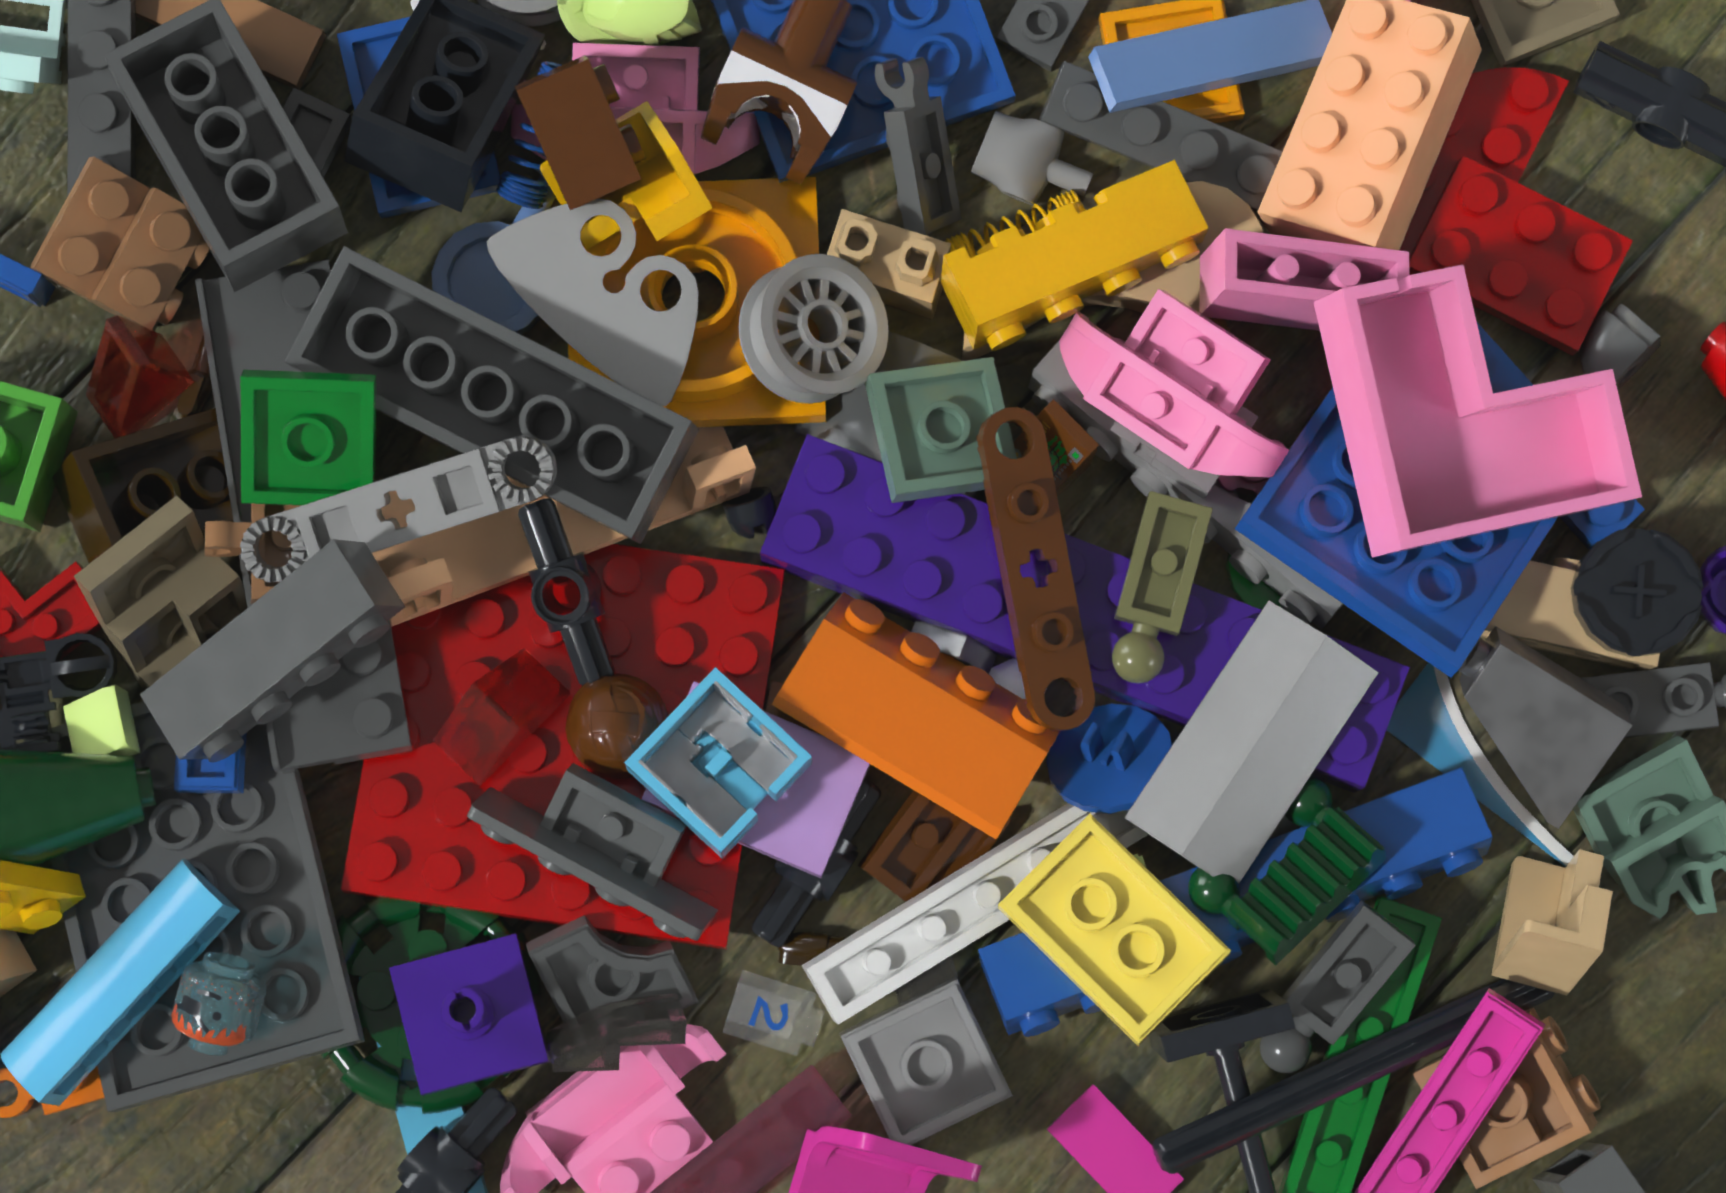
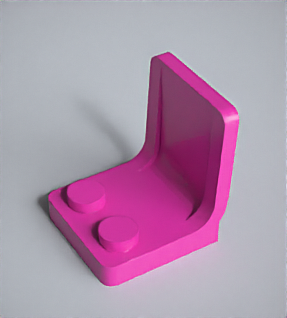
M823 1126L817 1131L807 1129L789 1193H925L929 1183L937 1175L978 1182L982 1166L873 1134Z

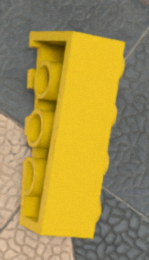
M1170 161L1101 190L1093 198L1097 206L1085 210L1082 202H1071L1051 210L1036 223L1037 231L1026 235L1023 229L1018 230L1016 225L993 234L989 238L991 242L981 247L977 251L978 255L972 258L969 257L965 247L943 255L940 283L973 350L989 344L992 351L1007 347L1027 334L1024 326L1045 316L1050 324L1062 321L1084 308L1081 300L1103 289L1108 297L1114 296L1138 284L1142 280L1139 272L1162 262L1165 269H1171L1198 255L1200 251L1197 245L1203 242L1209 227L1176 161Z

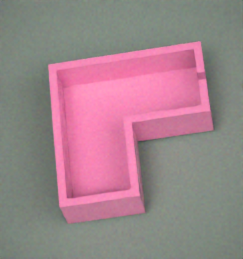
M1464 265L1412 274L1400 280L1392 278L1342 288L1314 302L1372 558L1606 507L1642 497L1613 369L1493 394Z

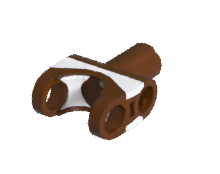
M793 0L775 41L742 27L714 88L702 129L701 139L716 145L724 127L729 129L739 116L746 112L759 110L772 113L784 122L791 134L792 149L790 158L793 161L786 179L801 185L835 133L858 82L826 67L851 13V4L846 0Z

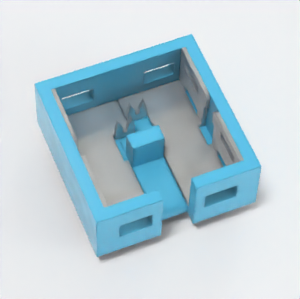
M715 667L624 763L630 774L723 859L758 822V815L753 809L767 794L777 802L810 767L812 756Z

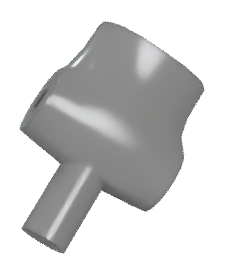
M997 111L992 118L971 170V173L986 179L1003 194L1029 205H1034L1038 202L1048 182L1068 191L1073 190L1078 195L1084 197L1093 173L1058 159L1065 135L1064 131L1037 119H1022Z

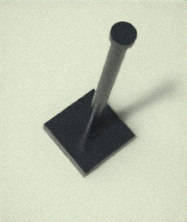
M1270 989L1169 1015L1149 1035L1151 1047L1167 1063L1206 1053V1056H1214L1225 1102L1228 1106L1251 1095L1239 1049L1245 1047L1244 1042L1295 1029V1024L1289 1002ZM1259 1134L1238 1144L1237 1147L1249 1193H1277L1262 1135Z

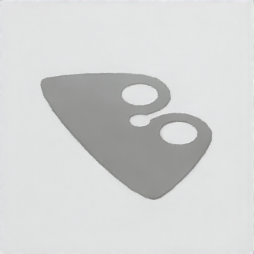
M595 199L571 211L568 205L564 204L513 223L488 239V252L498 270L535 313L569 345L617 384L661 406H667L671 402L689 357L698 314L699 291L696 279L690 270L675 258L663 255L646 257L638 262L627 273L625 277L626 284L620 292L611 293L603 286L605 274L611 270H619L630 258L636 245V231L633 221L623 208L611 200ZM598 215L609 216L614 219L621 231V241L617 249L610 255L602 257L594 256L587 252L580 238L581 229L585 222L591 217ZM653 271H669L680 281L681 297L670 310H652L642 300L640 293L641 284L645 277Z

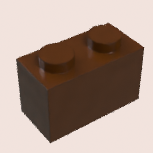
M584 55L514 86L570 211L641 180L635 164L645 160L646 157L631 124L621 128L618 127L609 104L620 100L605 64L593 68L589 59Z

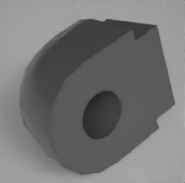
M1619 304L1612 313L1603 310L1592 322L1581 344L1579 357L1583 373L1585 375L1613 369L1617 390H1619L1661 346V339L1658 333L1623 304Z

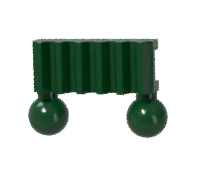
M1312 775L1285 813L1287 819L1292 823L1308 827L1303 840L1299 844L1292 842L1281 861L1273 860L1262 879L1254 878L1250 883L1248 892L1243 897L1240 895V883L1238 884L1231 875L1220 874L1213 877L1198 867L1192 873L1188 883V894L1196 908L1207 914L1215 915L1222 913L1228 918L1229 924L1237 931L1242 929L1266 952V957L1275 966L1386 860L1385 848L1339 807H1332V795L1329 787L1320 778Z

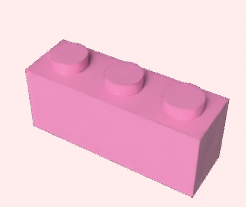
M1225 228L1200 256L1199 313L1210 318L1320 331L1314 307L1315 301L1342 288L1392 278L1400 280L1408 276L1409 252Z

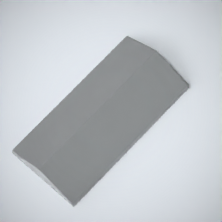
M1269 600L1124 818L1211 876L1215 877L1220 874L1231 875L1239 884L1379 672L1327 635Z

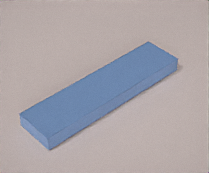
M1306 0L1096 46L1088 58L1108 110L1112 113L1319 66L1332 32L1319 0Z

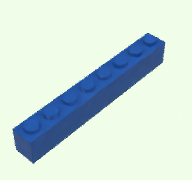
M1462 767L1344 811L1385 848L1386 860L1326 917V921L1331 923L1347 918L1361 900L1365 901L1384 893L1388 900L1398 899L1423 886L1421 879L1442 871L1446 872L1447 877H1455L1467 873L1483 863L1482 856L1488 854L1493 836ZM1301 827L1267 840L1240 881V895L1242 897L1248 892L1250 883L1254 878L1262 879L1266 875L1269 864L1273 860L1281 861L1285 857L1287 848L1292 842L1299 844L1303 840L1308 827ZM1198 867L1161 880L1160 882L1231 950L1230 955L1219 966L1235 960L1242 955L1241 947L1255 942L1242 929L1237 931L1229 924L1228 918L1222 913L1215 915L1207 914L1194 906L1188 894V883L1192 873ZM1024 933L978 949L981 967L1008 1035L1021 1030L1025 1037L1044 1033L1060 1024L1058 1016L1082 1007L1085 1014L1102 1011Z

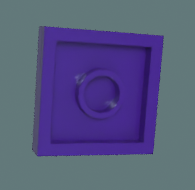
M516 933L389 967L422 1096L550 1062L521 945Z

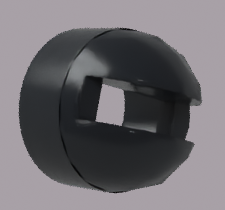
M769 487L751 488L749 493L722 503L731 529L740 537L754 539L753 527L759 525L764 534L768 533L776 513L775 501Z

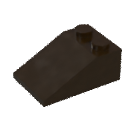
M216 408L72 451L52 477L89 564L176 496L193 510L204 539L205 522H234Z

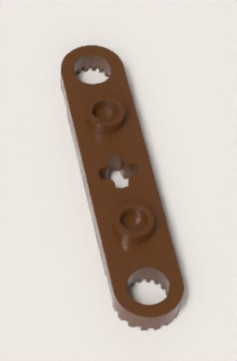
M1008 407L991 414L979 428L977 450L980 454L984 474L983 484L1018 668L1022 674L1027 710L1030 711L1031 718L1044 728L1056 731L1069 730L1084 723L1093 710L1095 703L1093 681L1045 431L1039 419L1030 411L1019 407ZM1004 423H1015V426H1020L1021 430L1026 433L1025 438L1028 439L1026 443L1027 449L1019 459H1010L1004 456L997 448L996 433L998 428ZM1029 551H1035L1038 561L1049 562L1050 573L1041 577V587H1036L1032 577L1023 578L1021 575L1020 565L1030 562ZM1055 679H1063V681L1069 682L1070 686L1075 689L1073 691L1074 694H1077V698H1075L1076 705L1073 706L1071 712L1062 717L1053 714L1047 708L1044 698L1047 686Z

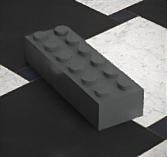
M345 246L339 254L284 361L300 372L376 375L377 411L460 453L472 451L515 436L527 435L540 439L552 450L557 463L555 481L544 495L640 544L699 431V428L691 420ZM514 451L505 462V473L507 477L527 487L535 485L540 477V463L536 460V456L531 455L528 451Z

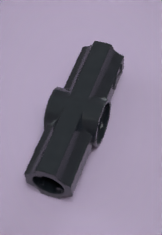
M1602 41L1598 42L1581 71L1573 93L1632 121V128L1635 132L1654 144L1669 149L1685 147L1726 167L1725 101L1709 94V86L1692 73L1668 66L1657 69Z

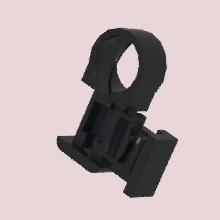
M76 633L62 639L44 641L46 651L0 657L1 749L43 752L63 750L60 732L52 733L49 711L57 710L56 702H50L49 690L52 691L53 699L70 696L84 697L99 689L110 686L117 673V658L113 648L105 639L94 634ZM79 642H90L99 646L105 654L103 656L60 662L63 651ZM107 668L103 680L90 688H77L71 684L68 685L62 678V674ZM50 736V742L47 739L17 743V740Z

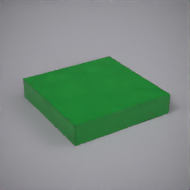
M243 370L240 376L241 503L304 505L375 482L376 375Z

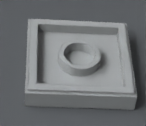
M956 976L839 1032L890 1140L912 1145L1013 1096Z

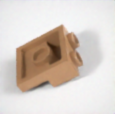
M93 156L88 158L29 268L140 330L152 331L157 321L167 325L173 318L184 294L176 289L175 286L186 266L196 270L205 259L210 248L184 203L157 188L145 186Z
M1534 1007L1526 1012L1544 1023V1029L1458 1156L1476 1189L1590 1134L1598 1123L1593 1112L1601 1109V1105L1593 1086L1584 1074L1572 1077L1561 1057V1054L1568 1051V1044L1560 1027L1551 1016L1541 1020ZM1444 1055L1416 1069L1413 1073L1421 1090Z

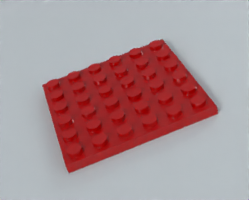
M611 544L584 554L587 564L597 572L601 581L602 591L600 600L605 614L596 617L615 668L614 674H628L647 682L658 692L670 715L687 697L693 682L695 681L700 684L716 667L764 711L785 569ZM529 575L392 626L412 751L364 759L341 886V890L344 893L403 900L443 908L449 907L557 925H565L585 915L592 926L598 931L727 950L743 845L737 843L722 859L688 827L686 828L661 879L718 909L713 921L698 940H692L689 937L679 938L663 932L654 924L652 917L631 906H618L606 901L598 895L593 885L574 875H561L547 869L539 862L537 855L515 843L504 844L490 838L482 831L480 824L467 817L471 805L490 787L545 815L565 771L573 763L588 770L575 756L567 740L565 730L570 703L582 685L578 682L561 632L550 633L546 621L536 613L531 600L533 584ZM557 576L553 584V593L556 600L567 608H577L581 598L579 587L572 579ZM600 777L639 799H642L646 790L635 777L620 779Z

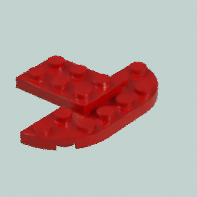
M1519 67L1495 68L1472 73L1404 237L1400 251L1409 252V275L1464 265L1473 306L1573 356L1579 351L1633 240L1518 183L1569 80L1548 72Z

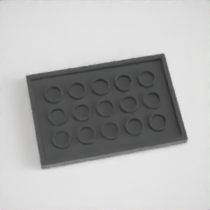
M145 702L132 704L131 710L141 753L131 756L135 757L137 769L150 767L156 805L144 807L145 821L50 859L53 870L80 875L86 896L63 913L76 972L183 858L187 859L240 912L97 1065L108 1112L116 1113L365 1042L299 768L296 769V772L283 774L282 771H274L266 724H257L247 732L244 793H179L174 790L176 753ZM67 724L52 727V733L60 732L63 750L51 752L73 753ZM50 736L23 739V741L30 742L47 739L50 742ZM201 989L221 996L222 999L217 1000L198 994L197 990ZM187 995L201 1002L199 1015L209 1031L215 1030L212 1038H215L225 1028H227L226 1037H228L232 1029L234 1032H237L238 1027L243 1023V1029L246 1026L245 1039L237 1045L221 1046L190 1038L178 1031L172 1022L171 1014L174 1005L176 1006L177 1003L181 1004L183 996ZM177 1009L178 1022L181 1015H183L184 1028L187 1030V1022H189L195 1035L197 1029L201 1028L196 1018L181 1009ZM219 1012L222 1017L220 1020L215 1021L212 1018V1014ZM201 1028L202 1037H204L206 1032Z

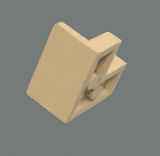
M1579 849L1565 868L1523 856H1517L1514 859L1509 874L1491 976L1566 996L1601 955L1604 948L1613 891L1599 888L1604 861L1603 855Z

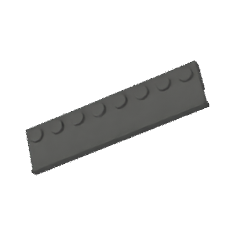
M329 259L282 267L235 293L226 277L202 280V278L195 279L234 522H251V503H241L240 376L244 369L300 372L284 361L331 272ZM239 555L248 608L252 605L251 572L247 571L245 563L241 560V555ZM389 620L387 622L390 628L381 638L361 648L354 647L338 660L341 667L334 675L317 685L303 687L290 698L292 706L286 713L266 723L271 760L275 772L282 771L283 774L296 772L298 768L334 762L336 765L412 751L392 626Z

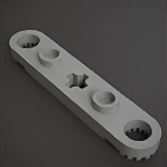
M521 435L259 519L251 524L243 534L244 536L240 544L241 560L244 561L247 571H250L257 579L260 578L266 582H281L333 539L365 542L372 553L540 498L549 491L555 481L557 474L556 459L547 444L532 436ZM514 451H528L531 455L536 456V460L540 463L539 468H541V472L535 485L521 488L508 480L505 473V462ZM390 491H396L401 500L412 499L415 505V510L406 515L407 527H400L396 518L385 520L382 514V507L390 503ZM266 531H281L291 541V548H293L291 552L292 557L286 565L282 567L271 566L260 556L259 541Z

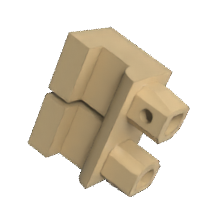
M842 209L827 255L841 258L862 271L875 288L880 291L879 295L883 304L933 319L943 290L940 283L943 255L950 252L951 243Z

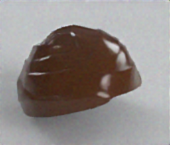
M628 674L602 676L595 682H587L582 685L574 695L566 719V736L575 756L588 770L607 779L632 778L634 776L627 771L624 762L661 725L669 714L658 692L647 682Z

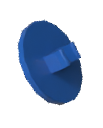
M1111 703L1094 707L1084 723L1073 729L1061 730L1051 746L1046 758L1051 785L1065 802L1086 812L1111 814L1129 810L1171 748L1172 742L1169 731L1156 715L1137 706Z

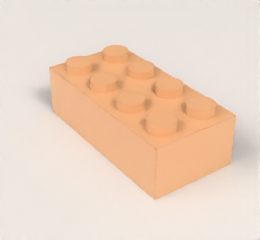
M1346 0L1258 210V214L1269 234L1400 250L1482 51L1470 17L1405 0Z

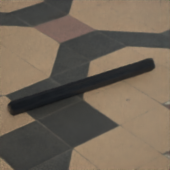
M1501 979L1156 1138L1152 1144L1156 1161L1163 1171L1175 1174L1452 1045L1489 988L1524 1011L1552 999L1555 992Z

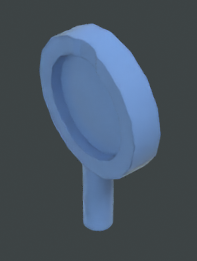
M541 174L537 181L545 182L546 180ZM549 185L545 186L548 194H546L543 208L531 209L522 206L513 223L550 209L556 196ZM500 221L474 223L454 233L438 252L431 272L433 291L520 335L530 331L541 317L522 299L498 270L487 247L488 239L509 226V224Z

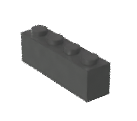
M333 539L148 687L140 696L179 760L208 759L212 763L218 762L239 750L244 744L241 736L255 725L269 723L286 713L292 706L290 698L303 687L317 685L334 675L341 667L338 660L354 647L361 648L381 638L390 628L387 621L405 608V605L365 542Z

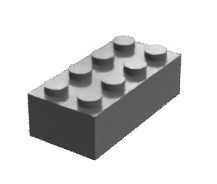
M209 0L103 54L119 90L234 293L348 233L338 203L221 0Z

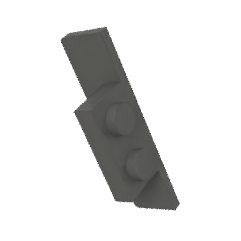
M575 763L565 771L545 815L536 812L492 787L488 788L471 805L467 814L469 819L481 825L482 831L490 838L504 844L515 843L537 855L539 862L547 869L561 875H574L593 885L598 895L606 901L618 906H631L652 917L654 924L669 935L698 940L711 924L718 909L661 879L687 826L677 818Z

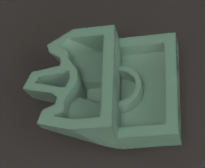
M1675 736L1591 783L1573 808L1594 853L1604 856L1603 866L1632 904L1659 919L1668 912L1670 895L1675 892L1678 893L1686 906L1696 915L1716 913L1717 908L1711 878L1715 870L1722 869L1726 872V804L1723 799L1713 795L1688 741L1680 736Z

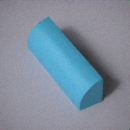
M183 858L1 1053L3 1063L14 1078L39 1103L60 1106L234 919L240 910L187 859Z

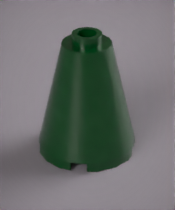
M0 749V860L36 866L145 821L144 807L156 805L150 767L137 769L134 756Z

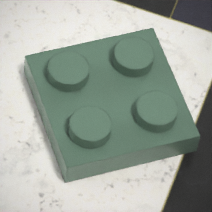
M993 357L870 373L865 382L891 503L985 490L981 458L977 450V435L979 434L981 424L991 414L1005 408ZM1004 423L998 428L996 433L997 448L1004 456L1010 459H1017L1009 423Z

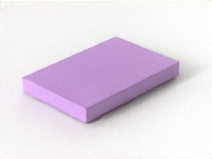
M695 681L693 682L688 695L699 685V683ZM765 712L812 756V764L777 802L768 794L753 809L758 815V822L738 843L818 878H822L871 764L820 734ZM646 788L641 800L675 816Z

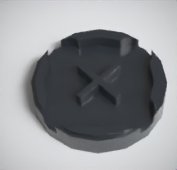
M1642 528L1618 530L1593 544L1578 562L1571 585L1574 614L1586 635L1605 650L1627 657L1656 655L1683 641L1697 623L1702 607L1700 603L1702 600L1701 589L1703 588L1701 571L1689 550L1670 535Z

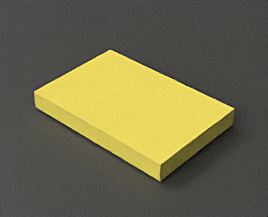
M1091 814L998 904V909L1138 1047L1231 953V950Z

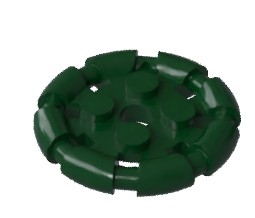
M364 897L363 900L366 904L347 919L341 915L336 924L349 977H362L357 985L359 1002H356L362 1030L364 1032L367 1029L381 1047L364 1058L356 1047L351 1045L321 1054L323 1060L331 1058L343 1073L340 1081L363 1099L382 1108L397 1112L399 1105L422 1108V1114H432L454 1110L473 1103L484 1093L483 1089L499 1076L426 1096L420 1094L417 1081L402 1079L404 1059L412 1060L389 967L470 946L483 935L489 941L515 934V932L505 921L504 916L423 905L416 902L389 898ZM423 912L445 914L444 934L434 930L421 931ZM383 924L394 939L383 945L374 954L363 938ZM520 933L518 938L533 996L535 997V995H541L540 976L526 947L528 940L524 933ZM512 1072L503 1074V1076L507 1078Z

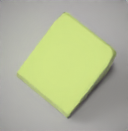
M115 684L99 689L63 706L73 753L125 756L141 753L128 691Z

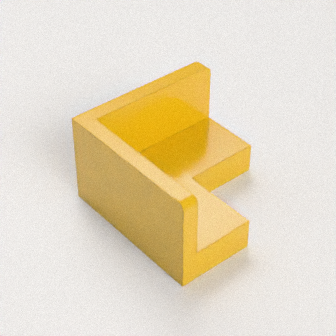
M648 101L615 119L619 128L631 124L646 159L635 164L641 180L598 199L611 200L623 208L633 222L642 217L656 241L713 208L676 143ZM546 160L540 165V171L560 205L567 204ZM594 216L583 225L580 238L586 249H589L618 232L620 227L609 216Z

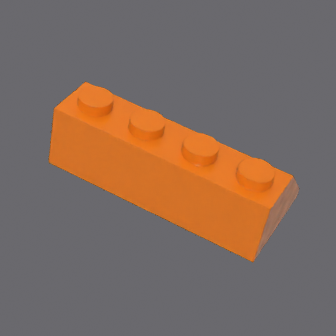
M843 592L823 619L771 704L994 839L998 838L1060 732L1040 726L1036 720L1034 721L1031 718V713L1026 707V699L1020 698L995 683L994 679L986 671L975 666H967L957 659L941 653L938 645L929 637L908 631L886 618L882 611L874 604L865 600L855 599Z

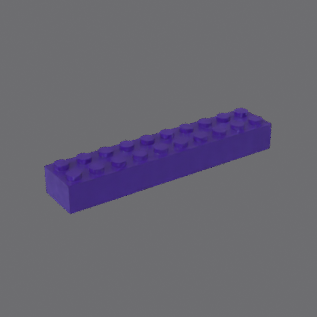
M807 434L761 548V563L774 568L785 569V572L838 593L843 594L845 592L855 599L868 601L879 609L910 621H922L965 634L989 648L995 654L1008 659H1017L987 503L961 493L891 503L883 463ZM1065 534L1094 692L1126 705L1137 706L1157 717L1185 727L1262 610L1193 583L1178 636L1158 632L1157 640L1164 651V664L1160 673L1154 679L1145 683L1128 682L1115 671L1112 663V652L1117 641L1125 634L1132 632L1133 628L1131 623L1114 619L1130 559ZM1029 551L1030 562L1020 565V572L1023 578L1032 577L1036 587H1041V577L1050 573V565L1048 561H1038L1035 551ZM1328 636L1379 672L1311 774L1324 782L1354 793L1366 786L1410 667Z

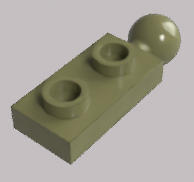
M1153 491L1148 493L1114 617L1116 620L1133 624L1132 632L1122 636L1115 644L1112 652L1114 669L1124 680L1137 684L1145 683L1154 679L1160 673L1164 664V651L1157 640L1158 632L1178 636L1180 633L1213 508Z

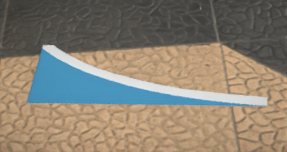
M1428 663L1396 704L1387 731L1443 774L1462 767L1478 801L1566 867L1574 856L1537 821L1504 784L1467 727L1456 703L1448 676Z

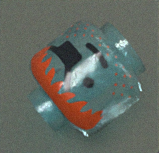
M208 952L204 954L202 961L192 962L186 966L181 975L171 1020L178 1031L189 1037L188 1046L204 1054L221 1056L227 1054L229 1046H240L252 1041L257 1031L267 993V986L263 979L255 973L256 965L253 962L228 953Z

